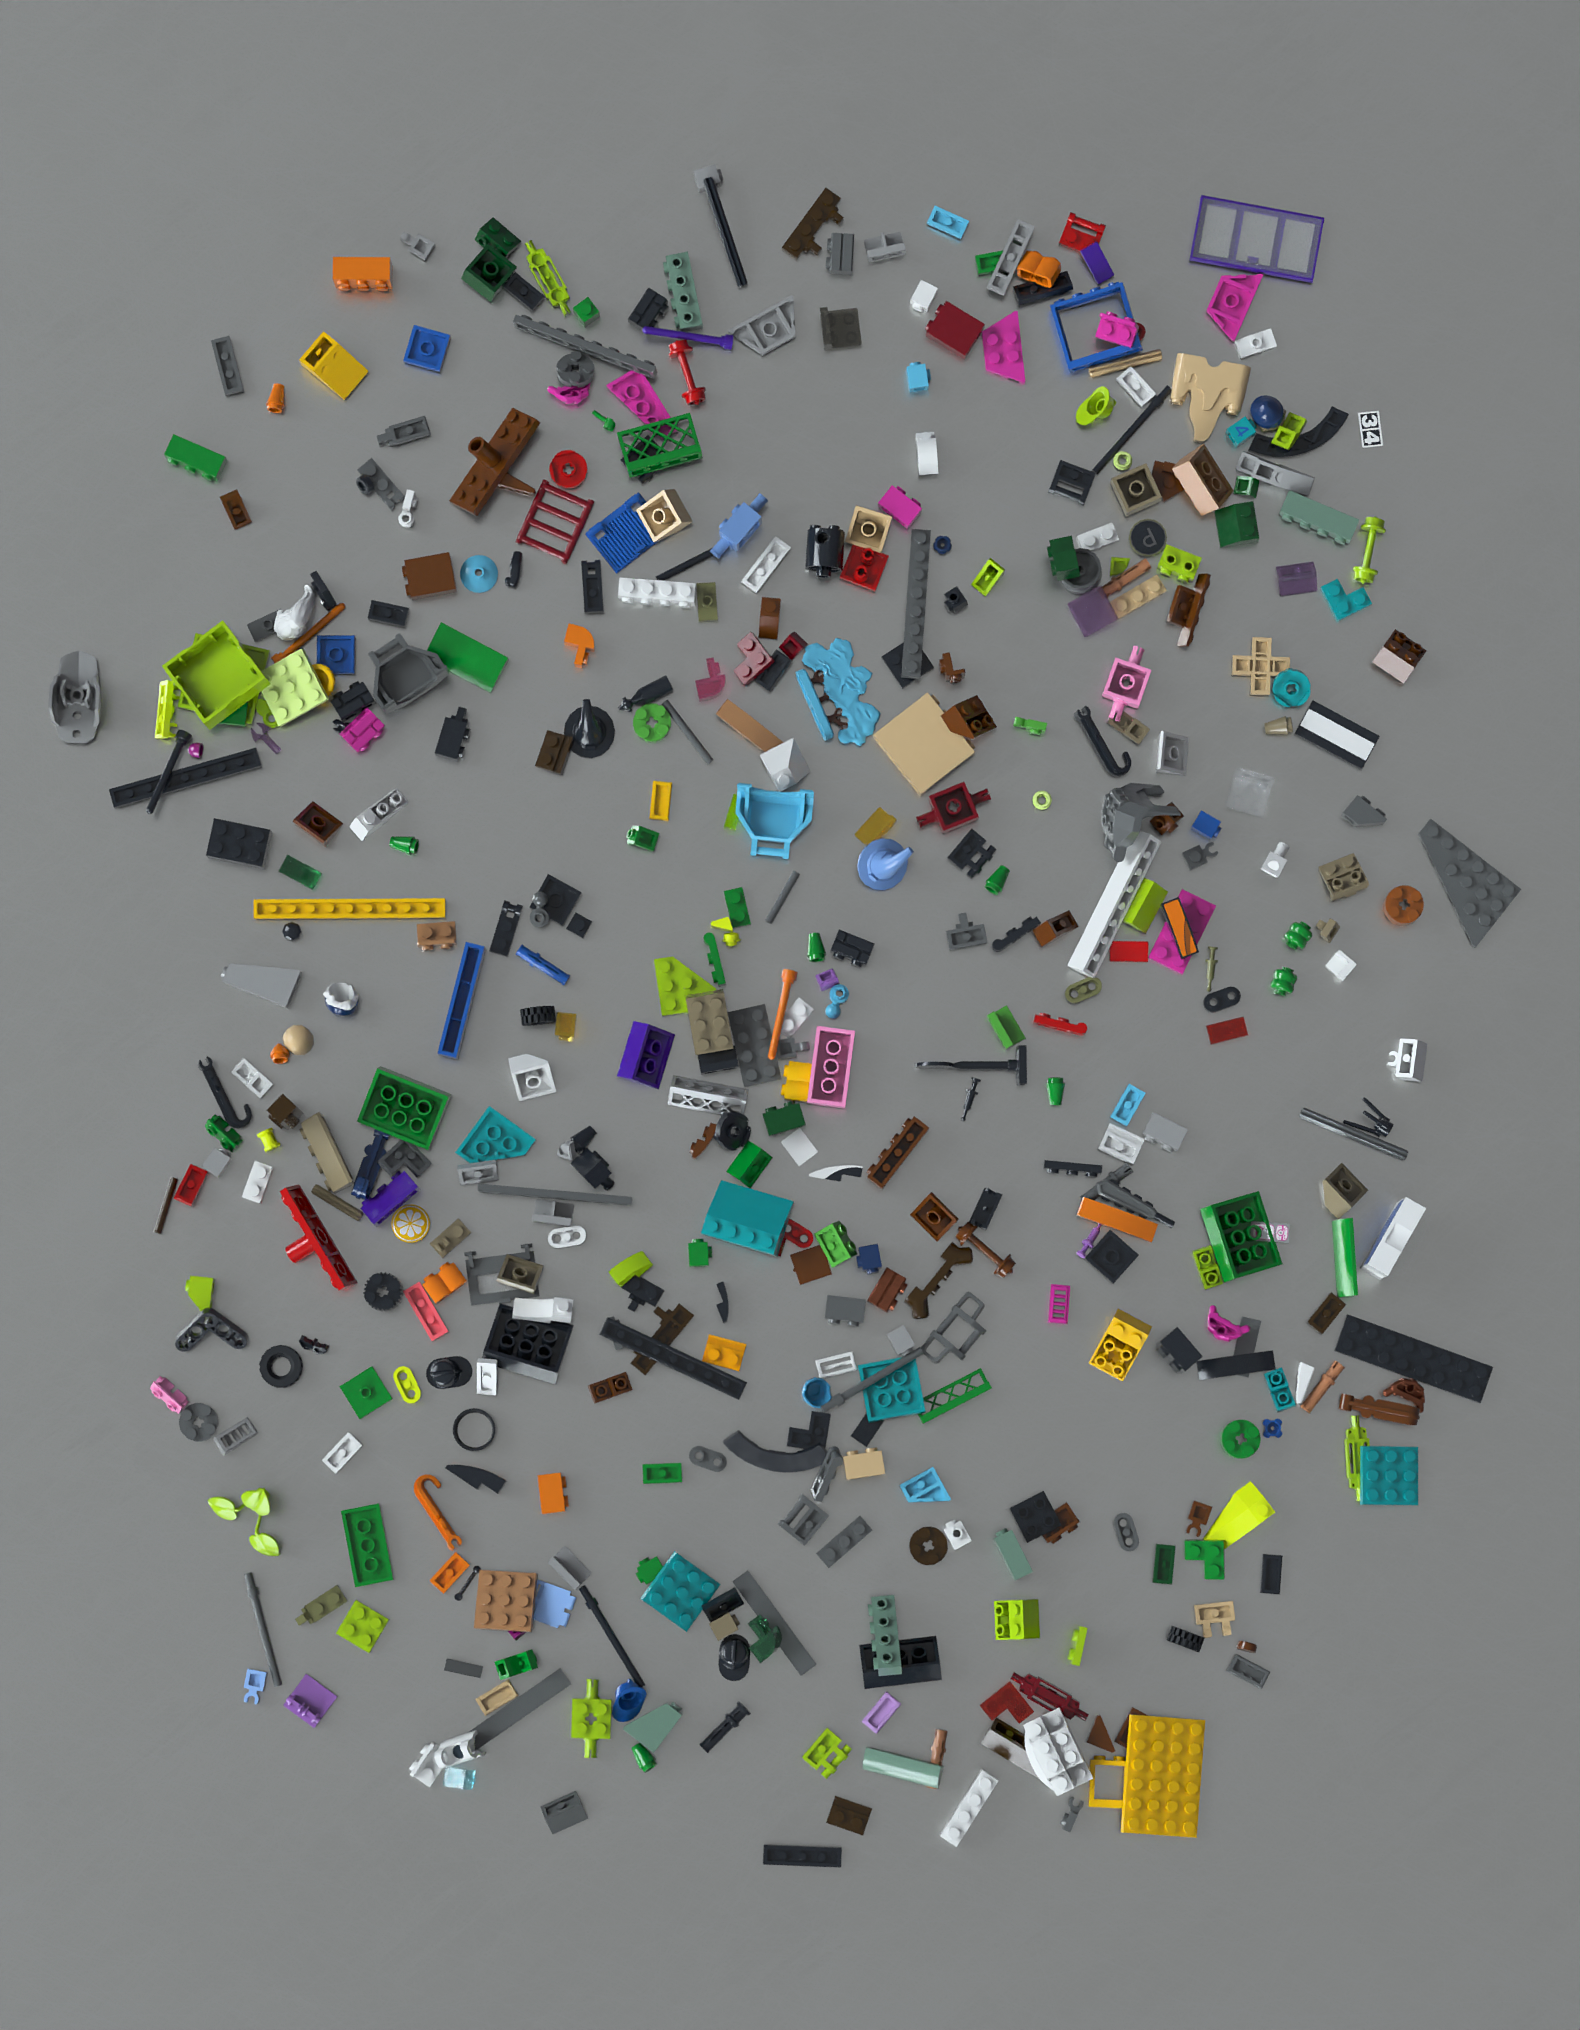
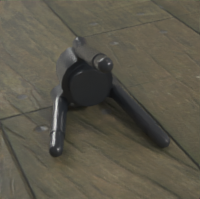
M1365 1097L1363 1101L1379 1116L1377 1119L1367 1111H1363V1114L1376 1122L1374 1124L1376 1130L1347 1120L1343 1121L1346 1125L1373 1133L1378 1137L1380 1135L1386 1137L1394 1125L1390 1122L1389 1118L1384 1116Z

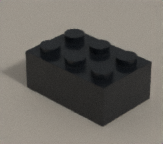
M214 818L206 856L209 859L264 870L272 831L270 829Z
M1178 1327L1156 1344L1158 1346L1156 1349L1163 1358L1167 1357L1171 1361L1169 1365L1176 1373H1184L1203 1357Z

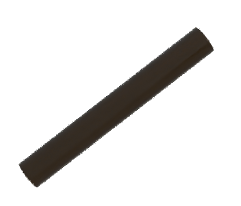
M170 1177L154 1229L155 1233H162L178 1181L177 1178Z

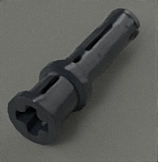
M738 1701L737 1706L725 1715V1720L699 1745L709 1753L733 1727H738L739 1722L746 1715L749 1716L751 1714L750 1711Z

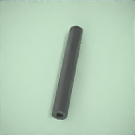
M793 871L765 919L768 923L772 924L800 874L796 871Z

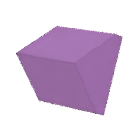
M833 968L815 976L821 991L839 984Z

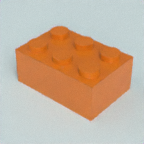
M333 257V282L335 287L339 288L340 291H349L350 288H358L359 291H368L369 288H377L378 291H388V288H393V265L390 257Z

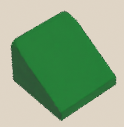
M1237 476L1233 494L1256 498L1259 480L1251 476Z

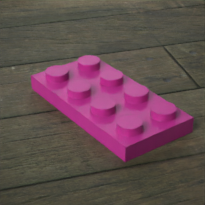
M1182 889L1178 897L1186 913L1196 944H1198L1216 905ZM1166 921L1148 958L1183 974L1191 956L1184 959L1180 958Z

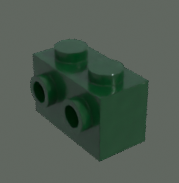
M795 1101L784 1103V1107L777 1109L776 1106L765 1109L766 1113L762 1114L769 1136L806 1126L800 1103L795 1104Z

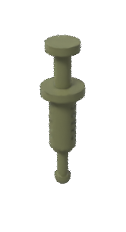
M1208 946V949H1210V959H1206L1205 962H1208L1206 978L1208 980L1207 991L1210 992L1212 990L1211 982L1214 979L1215 963H1218V960H1214L1215 950H1218V947Z

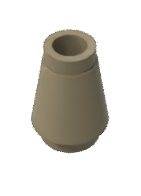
M1284 716L1265 723L1266 734L1289 735L1290 732H1293L1291 717L1286 718Z

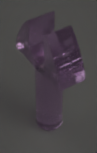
M257 723L262 728L263 735L257 734L251 728V734L255 743L258 740H263L275 754L280 752L281 748L268 735V731L271 729L268 725Z

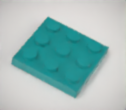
M901 1358L858 1365L861 1382ZM916 1359L862 1390L868 1423L926 1413Z
M1360 1446V1505H1418V1447Z
M674 1551L640 1599L687 1632L703 1610L701 1606L711 1599L721 1584Z

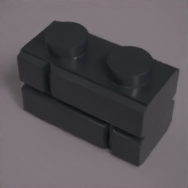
M648 288L629 316L628 322L641 331L645 326L656 328L659 323L656 320L660 315L664 316L669 308L667 305L668 300L651 288Z
M354 682L346 692L339 691L332 696L333 699L330 701L342 722L362 712L365 708L376 704L364 682Z
M839 929L830 952L834 953V958L842 961L844 958L851 960L850 964L861 968L862 965H867L875 943Z

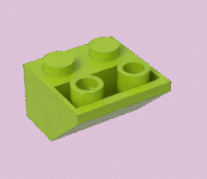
M1038 1599L994 1601L996 1640L1040 1638Z

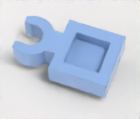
M247 1669L244 1688L249 1689V1692L244 1696V1702H248L249 1696H254V1704H258L259 1695L257 1692L264 1691L267 1672Z

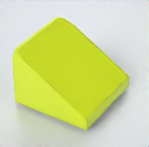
M729 917L711 922L712 928L733 933Z

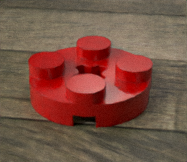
M564 450L557 453L549 466L552 480L558 487L565 489L578 487L585 481L588 471L584 457L572 450ZM566 465L574 467L571 474L563 472V469H566Z

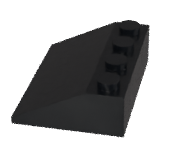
M499 1304L482 1358L497 1360V1367L556 1384L574 1325L558 1321L544 1323L512 1318L513 1307Z

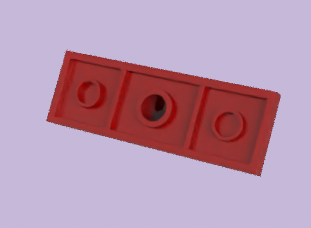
M300 1185L286 1187L281 1190L283 1203L290 1208L292 1218L299 1223L305 1233L304 1236L285 1247L290 1260L297 1263L315 1251L321 1260V1267L324 1271L328 1272L332 1285L338 1291L357 1284L358 1282Z

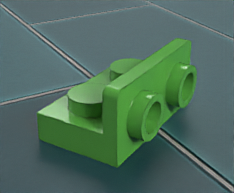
M840 1221L834 1222L814 1233L832 1268L857 1255L856 1246L849 1239L847 1229Z

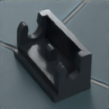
M984 1188L969 1223L974 1226L977 1225L986 1231L1003 1194L994 1192L989 1188Z

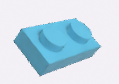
M934 206L927 224L962 239L969 221Z
M1128 1084L1110 1118L1127 1127L1145 1092Z

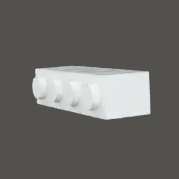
M981 1769L940 1836L957 1847L999 1780Z

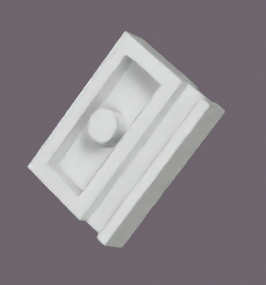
M1110 1123L1098 1150L1133 1165L1145 1139Z

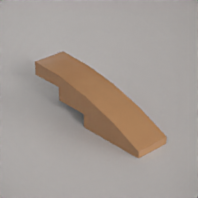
M728 699L716 712L718 717L763 752L783 743L778 737Z

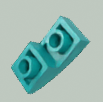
M1282 1367L1265 1373L1264 1377L1277 1413L1295 1407L1296 1404Z

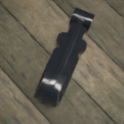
M1084 706L1081 709L1084 716L1080 710H1077L1074 713V717L1081 723L1106 770L1113 776L1125 775L1131 767V758L1128 752L1122 754L1125 767H1119L1092 720L1089 707Z
M208 1056L205 1060L208 1066H204L201 1060H199L198 1068L203 1072L228 1125L238 1129L248 1125L252 1116L249 1105H244L246 1118L244 1120L238 1119L213 1068L212 1059Z

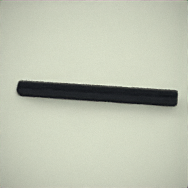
M713 177L705 178L703 183L737 285L739 287L744 286L748 282Z

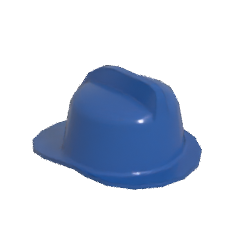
M631 1679L618 1686L615 1692L616 1700L612 1708L613 1718L619 1722H627L634 1719L642 1708L647 1695L646 1690L639 1687Z

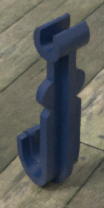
M376 1129L372 1145L369 1144L364 1149L367 1156L363 1157L351 1195L356 1196L357 1199L367 1200L370 1197L381 1167L377 1162L387 1153L383 1148L390 1135Z

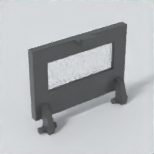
M532 1243L521 1245V1249L525 1248V1252L508 1254L535 1263L534 1251H529V1248L533 1247ZM476 1251L464 1252V1255L469 1257V1260H465L471 1306L499 1302V1304L509 1303L515 1298L524 1299L540 1296L538 1285L535 1294L496 1281L506 1255L473 1259Z

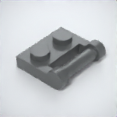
M801 1494L800 1500L784 1520L779 1521L778 1525L805 1546L829 1515ZM805 1505L810 1507L795 1528H791L789 1526L802 1508Z

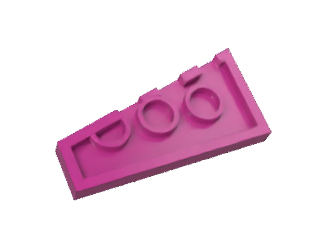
M629 371L606 385L645 425L671 418L645 375ZM664 425L661 426L659 432L668 435L672 428Z

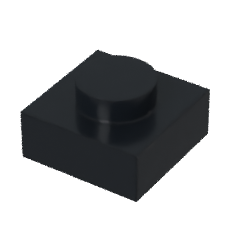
M575 912L566 930L583 939L592 921Z

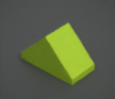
M989 558L971 585L984 596H987L1002 578L1005 569L992 558Z

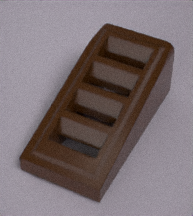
M509 473L505 474L497 486L498 488L529 496L536 495L535 488Z

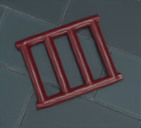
M543 479L515 542L518 544L525 543L561 559V562L567 564L592 510L594 500H584L550 485L547 480ZM547 491L584 507L580 518L542 502L545 492ZM538 508L576 524L572 535L534 519ZM530 526L568 541L565 551L562 552L526 536Z

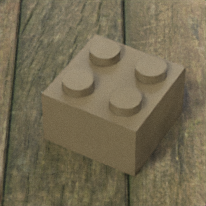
M1147 463L1111 478L1110 483L1126 517L1161 502L1162 496Z

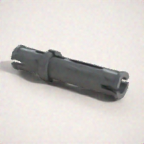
M1126 1162L1116 1171L1108 1173L1109 1176L1105 1179H1113L1120 1184V1181L1133 1173V1170ZM1095 1185L1080 1197L1081 1199L1086 1197L1096 1200L1101 1195L1098 1194L1097 1185Z

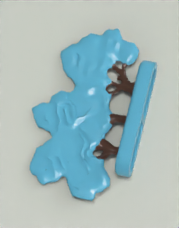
M835 638L829 650L818 643L806 646L802 662L814 670V676L810 679L805 669L796 671L795 674L823 739L827 741L834 737L830 725L831 722H834L840 726L838 732L840 742L845 744L854 742L861 746L866 742V737L873 734L875 724L881 715L880 711L873 705L863 703L858 698L859 695L865 693L867 688L866 682L870 680L873 673L863 666H851L854 653L851 643L847 640ZM823 671L824 674L819 676L818 673ZM813 683L824 684V696L818 698ZM828 699L832 700L836 706L834 714L830 716L825 714L821 702ZM844 716L847 717L849 721L840 722L841 719H837V717ZM843 725H846V726H848V728H847V729H843L842 726H843Z

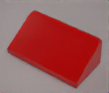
M1112 941L1109 948V961L1148 962L1149 942Z

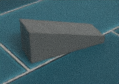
M447 1658L444 1671L481 1678L483 1666Z

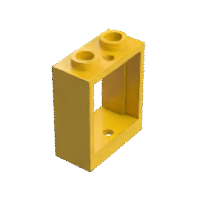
M1094 1755V1759L1089 1761V1770L1093 1779L1089 1780L1088 1806L1122 1808V1799L1094 1798L1095 1765L1124 1766V1794L1125 1757L1114 1756L1113 1760H1106V1756Z

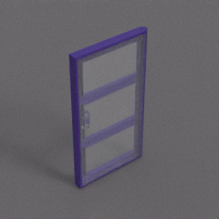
M1201 195L1190 261L1312 283L1324 217Z

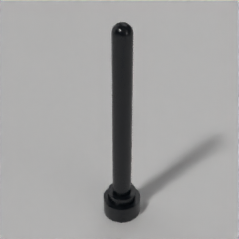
M184 730L177 731L175 736L176 745L147 806L146 812L148 814L154 812L183 746L189 744L192 735Z

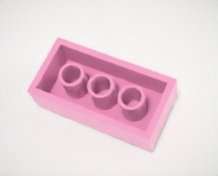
M817 1026L807 1104L845 1109L855 1031Z

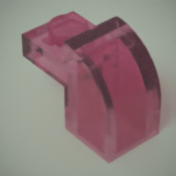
M714 657L706 659L710 678L695 681L699 702L718 697L725 688V674L717 676L721 672L719 663L714 662Z

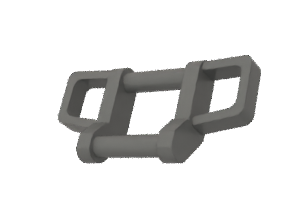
M966 1292L959 1302L951 1308V1313L937 1330H933L930 1337L923 1344L921 1349L924 1355L936 1364L950 1351L960 1360H963L970 1347L981 1334L984 1335L986 1332L976 1322V1319L985 1307L984 1303L971 1292ZM968 1298H972L979 1304L972 1317L960 1309ZM958 1315L975 1329L959 1350L941 1336ZM934 1339L946 1347L936 1358L926 1352V1349Z

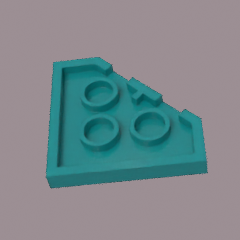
M489 1106L455 1153L469 1163L525 1156L536 1139Z

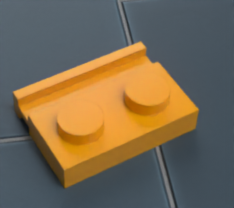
M709 1334L702 1361L740 1371L746 1344Z

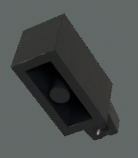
M458 707L456 716L452 715L451 718L445 717L435 750L436 756L458 762L459 758L463 757L465 751L463 743L464 740H468L471 730L468 728V719H465L466 708Z

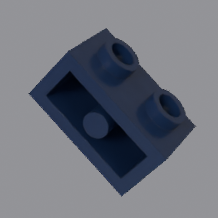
M878 1244L859 1247V1256H856L858 1268H862L863 1272L867 1271V1275L879 1273L882 1263Z

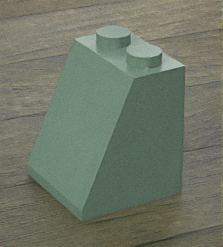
M667 1702L624 1726L623 1730L654 1753L683 1715L680 1712L682 1708L674 1702L671 1705Z

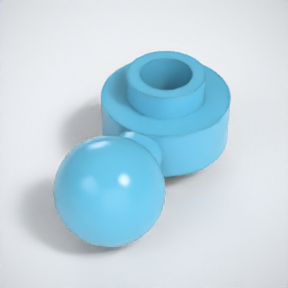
M837 984L831 988L829 997L832 1004L826 1007V1015L829 1018L835 1019L839 1017L841 1013L839 1005L845 1003L849 996L847 987ZM841 991L843 995L837 996L836 992Z

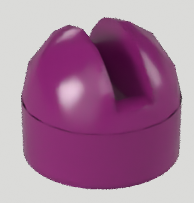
M192 743L188 748L189 754L194 758L202 757L203 743Z

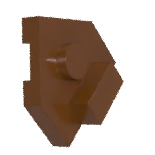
M1155 461L1152 477L1162 496V500L1166 502L1184 491V487L1172 470L1175 463Z

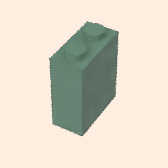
M1005 1528L995 1533L997 1537L993 1539L1013 1579L1017 1580L1033 1572L1013 1531H1008Z

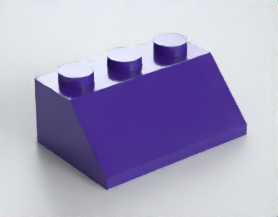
M633 1021L617 1076L659 1089L675 1034L650 1024Z
M398 1171L391 1177L392 1182L388 1185L383 1184L376 1190L378 1194L373 1198L370 1196L361 1203L363 1206L360 1209L376 1227L421 1190L405 1171L402 1173Z

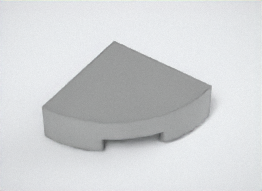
M574 1141L564 1142L557 1150V1156L573 1161L576 1158Z

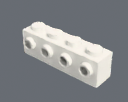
M619 578L618 598L623 603L638 601L645 605L660 603L662 606L678 604L679 607L689 608L690 605L695 606L696 583Z

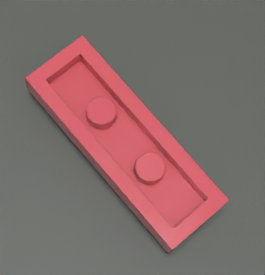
M420 1281L403 1291L431 1341L449 1332Z

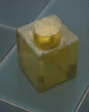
M557 1012L555 1036L559 1037L560 1041H570V1038L575 1039L577 1015Z

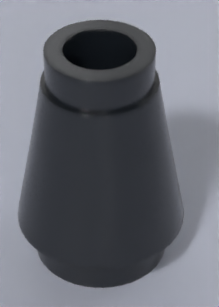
M591 1126L570 1137V1141H574L575 1152L580 1153L584 1151L597 1134Z

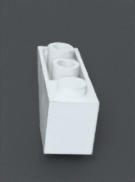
M395 788L358 815L350 825V828L363 841L393 817L409 801Z

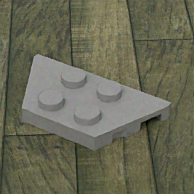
M793 296L785 298L729 329L730 335H733V337L762 356L795 338Z

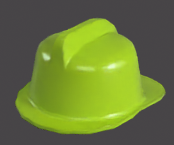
M1101 386L1097 388L1079 406L1076 412V421L1080 425H1088L1096 418L1105 419L1112 413L1116 400L1110 396L1109 390L1106 387Z

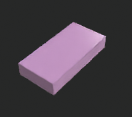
M886 1691L862 1722L877 1734L900 1707L901 1703Z

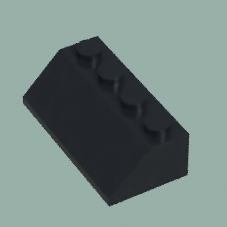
M936 1636L899 1640L902 1674L879 1676L878 1669L874 1670L873 1658H877L876 1651L872 1652V1643L859 1645L864 1689L942 1680Z

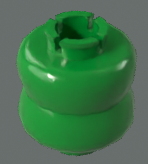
M1302 921L1300 923L1294 922L1290 930L1285 933L1286 944L1294 950H1297V948L1304 949L1307 942L1312 938L1311 927Z
M1282 967V970H1275L1274 979L1271 982V987L1275 989L1274 993L1286 996V993H1293L1294 984L1297 981V975L1293 974L1294 970L1287 967Z

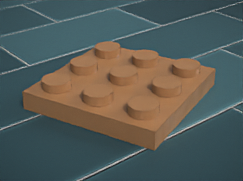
M479 1570L474 1628L532 1632L538 1574Z

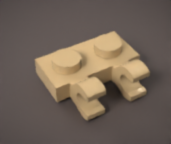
M1233 1601L1194 1605L1196 1625H1202L1204 1638L1212 1637L1210 1623L1221 1622L1223 1636L1231 1635L1230 1621H1235Z

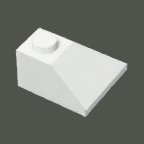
M794 738L760 754L779 792L797 784L810 772Z
M529 1054L508 1058L519 1101L556 1092L547 1060Z

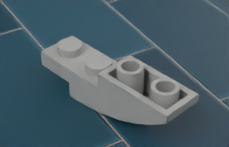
M1242 451L1236 470L1249 474L1253 478L1309 496L1315 477L1282 464L1278 465L1245 451Z

